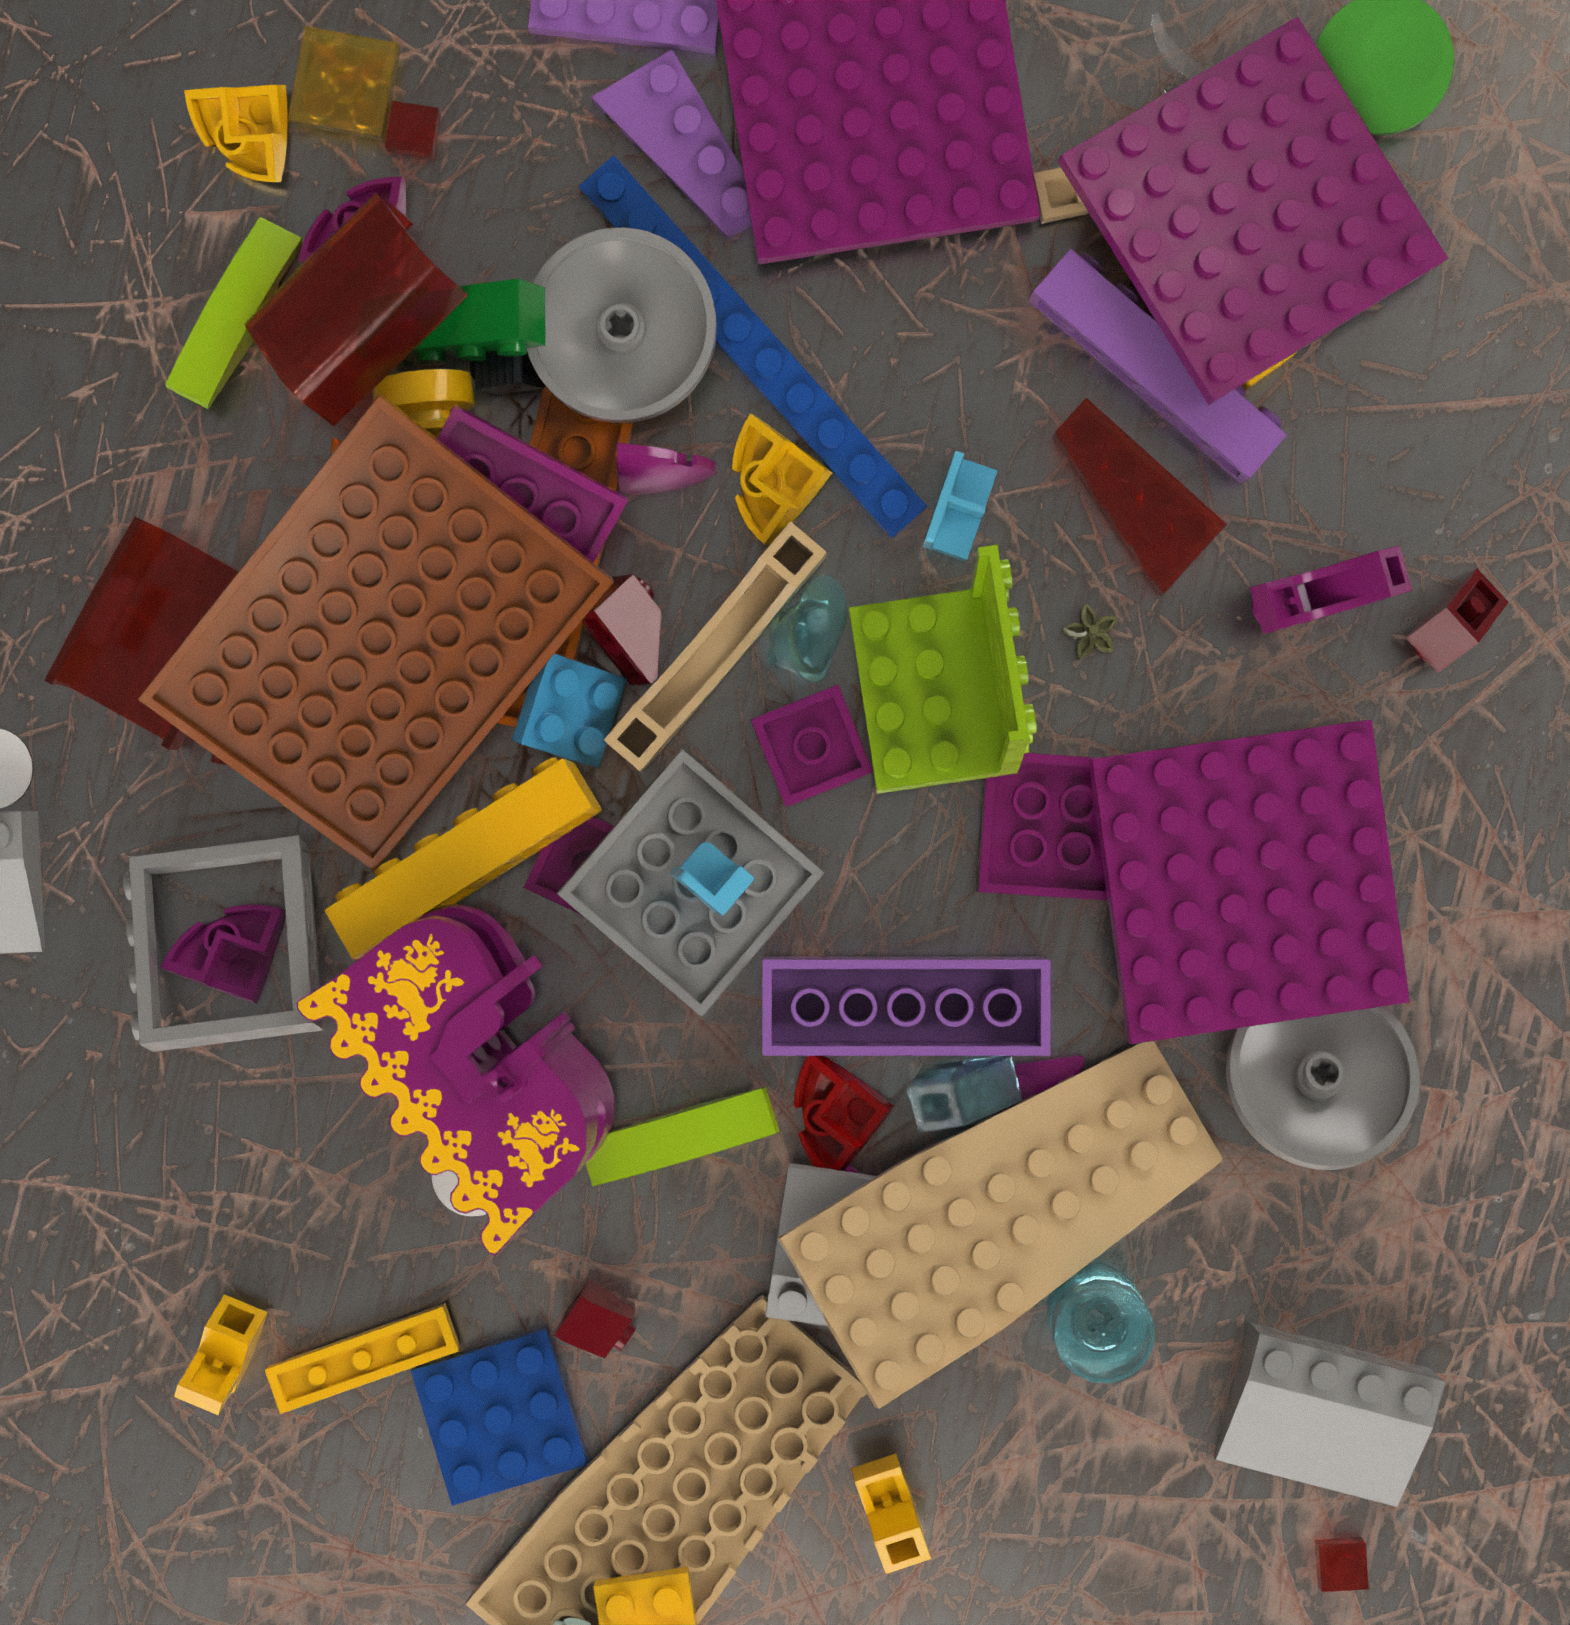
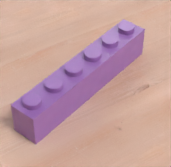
M1070 248L1033 291L1029 302L1240 484L1250 479L1287 436L1280 429L1282 425L1280 419L1269 409L1263 406L1257 409L1245 399L1246 391L1242 386L1208 405L1153 315L1150 317L1136 305L1139 302L1136 295L1123 284L1117 283L1114 286L1100 273L1103 269L1093 257L1085 252H1081L1078 255Z

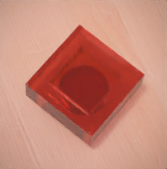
M392 101L385 142L387 152L434 159L441 118L439 108Z
M1362 1537L1315 1540L1317 1583L1321 1592L1369 1589L1366 1542Z

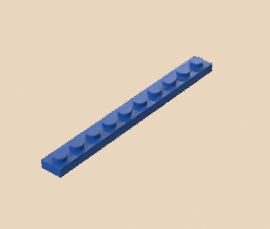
M614 155L578 186L580 192L613 228H634L651 232L672 242L692 259L704 276L713 298L717 318L716 344L823 464L833 472L832 474L891 540L927 509V505Z

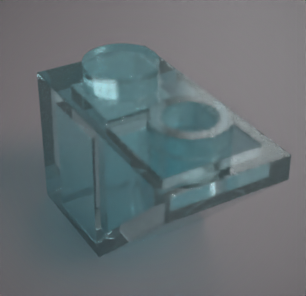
M994 1056L922 1066L907 1087L918 1132L963 1127L1019 1103L1023 1098L1012 1056Z

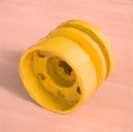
M431 369L388 375L371 383L373 401L381 393L436 438L454 404L466 411H470L475 407L472 376L469 372L462 370Z

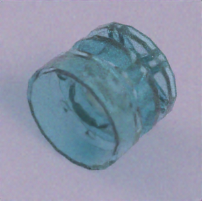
M1089 1263L1052 1291L1047 1298L1046 1320L1061 1361L1075 1375L1093 1383H1114L1131 1377L1146 1363L1154 1347L1155 1325L1138 1286L1124 1271L1106 1263ZM1097 1309L1103 1314L1104 1319L1096 1322L1089 1313Z

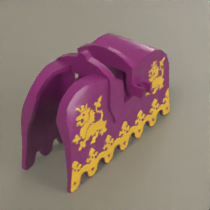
M450 904L425 913L418 920L401 927L337 977L303 997L296 1004L297 1010L307 1020L318 1021L325 1017H331L335 1020L337 1030L329 1041V1048L332 1054L338 1059L343 1060L356 1055L362 1056L366 1060L367 1069L360 1077L359 1082L362 1092L371 1098H378L385 1094H391L396 1098L397 1107L391 1114L389 1123L392 1131L404 1137L417 1132L426 1136L428 1140L427 1146L420 1155L422 1169L432 1175H438L446 1171L456 1174L458 1184L450 1193L452 1207L459 1213L467 1214L478 1209L483 1210L487 1214L488 1223L481 1231L480 1240L489 1254L497 1255L521 1227L568 1183L602 1147L614 1123L615 1094L608 1075L597 1059L571 1033L575 1030V1027L571 1024V1017L566 1011L560 1013L520 1046L516 1047L503 1028L529 1009L534 1002L535 988L529 978L543 965L535 955L525 960L509 933L495 918L482 910L467 905Z

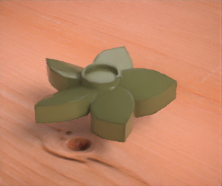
M1085 603L1080 613L1081 623H1071L1061 630L1071 638L1080 639L1076 647L1079 660L1089 655L1094 647L1103 653H1114L1113 640L1106 633L1114 627L1118 617L1106 615L1097 620L1094 610Z

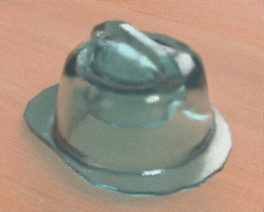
M831 575L816 576L806 585L795 606L781 611L773 618L769 630L770 651L767 658L770 666L784 668L788 671H796L808 683L819 682L825 677L847 620L845 592L838 580Z

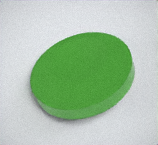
M1353 0L1342 7L1329 20L1316 44L1372 136L1398 134L1424 121L1439 106L1451 83L1454 68V49L1450 33L1440 15L1422 0Z

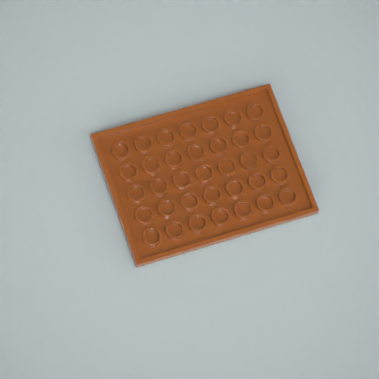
M380 393L141 693L138 700L374 871L612 585L613 578Z

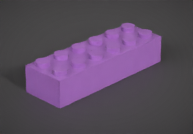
M763 956L762 1056H1051V960L1045 956Z

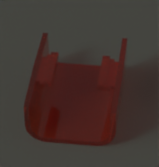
M376 192L335 231L244 323L247 331L287 388L306 406L333 426L344 418L468 296L465 290L444 273L422 251L407 232L413 225L411 220L379 192Z
M135 516L87 599L44 681L51 685L68 687L89 697L164 739L161 744L164 748L179 750L187 735L139 701L138 698L238 571L162 528Z

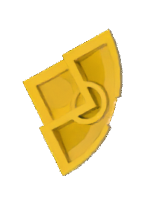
M275 84L184 90L189 116L196 132L206 147L216 146L231 161L226 162L225 166L249 179L262 182H281L286 158L288 130L286 85Z
M749 414L739 433L733 454L732 470L740 473L742 496L737 494L735 500L748 528L764 545L768 546L790 521L793 522L800 515L833 472L754 414Z

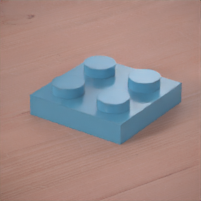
M554 654L529 684L512 741L599 768L606 746L604 739L611 731L627 678Z

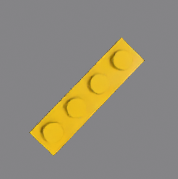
M446 1303L268 1365L265 1373L278 1410L282 1414L458 1352L461 1345Z

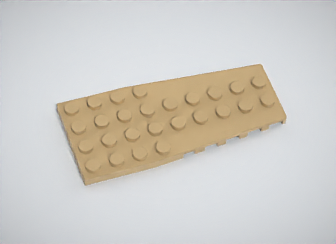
M1154 1041L1138 1043L1118 1054L1112 1055L1098 1064L1058 1082L1057 1085L1037 1095H1032L1016 1103L1017 1105L997 1115L990 1116L973 1127L897 1163L777 1237L876 1408L880 1409L1002 1331L1222 1162L1223 1158Z
M763 1295L759 1296L556 1495L468 1597L466 1605L489 1625H553L554 1620L563 1622L566 1618L583 1619L591 1625H599L593 1588L595 1580L688 1567L698 1625L736 1574L737 1567L748 1552H752L763 1537L764 1530L777 1512H781L787 1504L793 1490L804 1475L811 1471L818 1461L820 1453L834 1434H838L846 1423L847 1416L860 1398L864 1397L867 1392L858 1377L794 1321L765 1317L767 1298Z

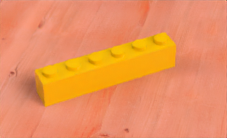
M556 757L542 762L532 770L533 778L520 786L517 783H512L498 790L492 796L494 800L492 804L481 811L473 808L462 813L452 821L455 827L441 836L438 833H434L421 839L413 846L415 853L400 861L399 858H394L380 865L374 870L376 877L363 886L360 883H355L335 895L337 902L324 911L351 958L360 959L389 935L406 924L418 920L425 913L442 906L458 903L602 812L601 806L576 764L563 758L558 761Z

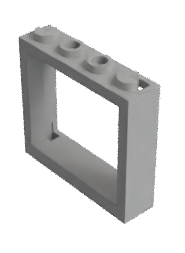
M299 835L129 857L130 872H125L123 885L126 898L131 900L132 918H128L126 921V934L129 945L131 947L134 946L135 964L129 966V983L132 992L137 993L138 1010L132 1013L131 1025L134 1038L139 1040L141 1046L156 1052L323 1030V1019L318 1021L307 1020L297 1010L296 1004L300 999L320 988L310 849L308 844ZM282 859L293 1011L161 1027L152 875Z

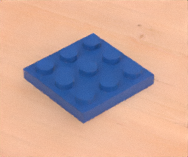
M548 1326L412 1368V1377L452 1506L588 1464L589 1459Z

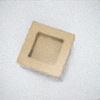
M1061 167L1033 173L1041 224L1088 214V210Z

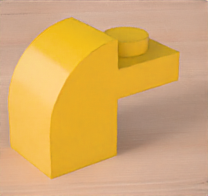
M224 1294L204 1327L198 1351L179 1381L174 1397L219 1415L230 1394L235 1393L248 1367L268 1312Z
M895 1453L851 1468L855 1485L867 1514L874 1544L885 1573L888 1574L930 1560L931 1557L922 1526L897 1454Z

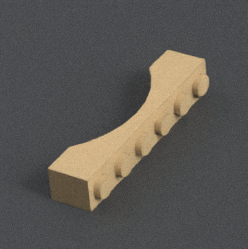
M790 521L759 557L708 623L657 681L630 708L604 741L637 770L644 772L826 559L827 552Z

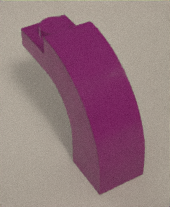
M1400 545L1374 551L1299 575L1250 587L1253 598L1252 611L1255 619L1261 625L1263 634L1314 621L1413 591Z

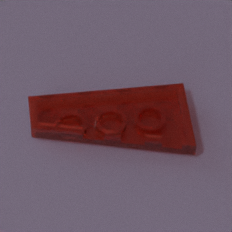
M1085 398L1053 434V437L1160 596L1164 595L1227 525L1089 399Z

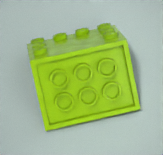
M998 544L978 547L969 590L849 607L877 794L1016 774L1019 771L1024 754L1029 753V744L1033 743V733L1037 732L1033 704H1024L1021 685H1028V670L1025 656H1016L1013 637L1020 636V622L1017 608H1008L1009 589H1012L1011 567L1008 559L1000 560Z

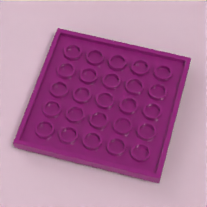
M716 0L758 265L1039 220L1040 211L1005 0Z
M1298 16L1065 152L1057 161L1208 405L1405 287L1448 259Z
M1372 719L1088 759L1128 1043H1144L1410 1002Z

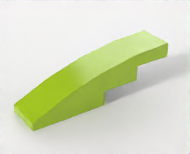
M262 217L258 218L200 314L166 381V388L207 409L210 408L256 339L257 325L279 294V282L301 250V237Z
M764 1086L684 1107L673 1113L642 1120L628 1127L609 1131L602 1147L585 1164L593 1187L699 1158L758 1140L780 1131L767 1088Z

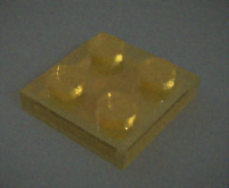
M305 26L288 115L290 123L384 141L401 51L399 44Z

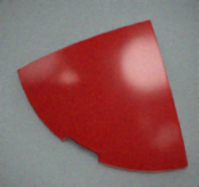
M808 1056L799 1073L794 1095V1107H802L805 1130L798 1135L814 1167L842 1171L859 1154L895 1107V1105L868 1084L825 1056Z

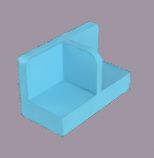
M955 450L922 547L967 561L981 518L985 513L986 504L998 470L963 459L965 453Z
M708 842L699 844L680 867L675 866L669 873L712 911L722 916L755 879L744 868L734 864L714 845Z

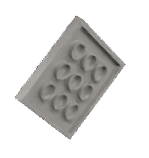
M680 749L559 889L557 894L702 1017L823 876L824 872L687 752ZM703 842L714 845L734 864L740 865L755 878L723 916L712 911L669 874L675 866L680 867L697 846Z

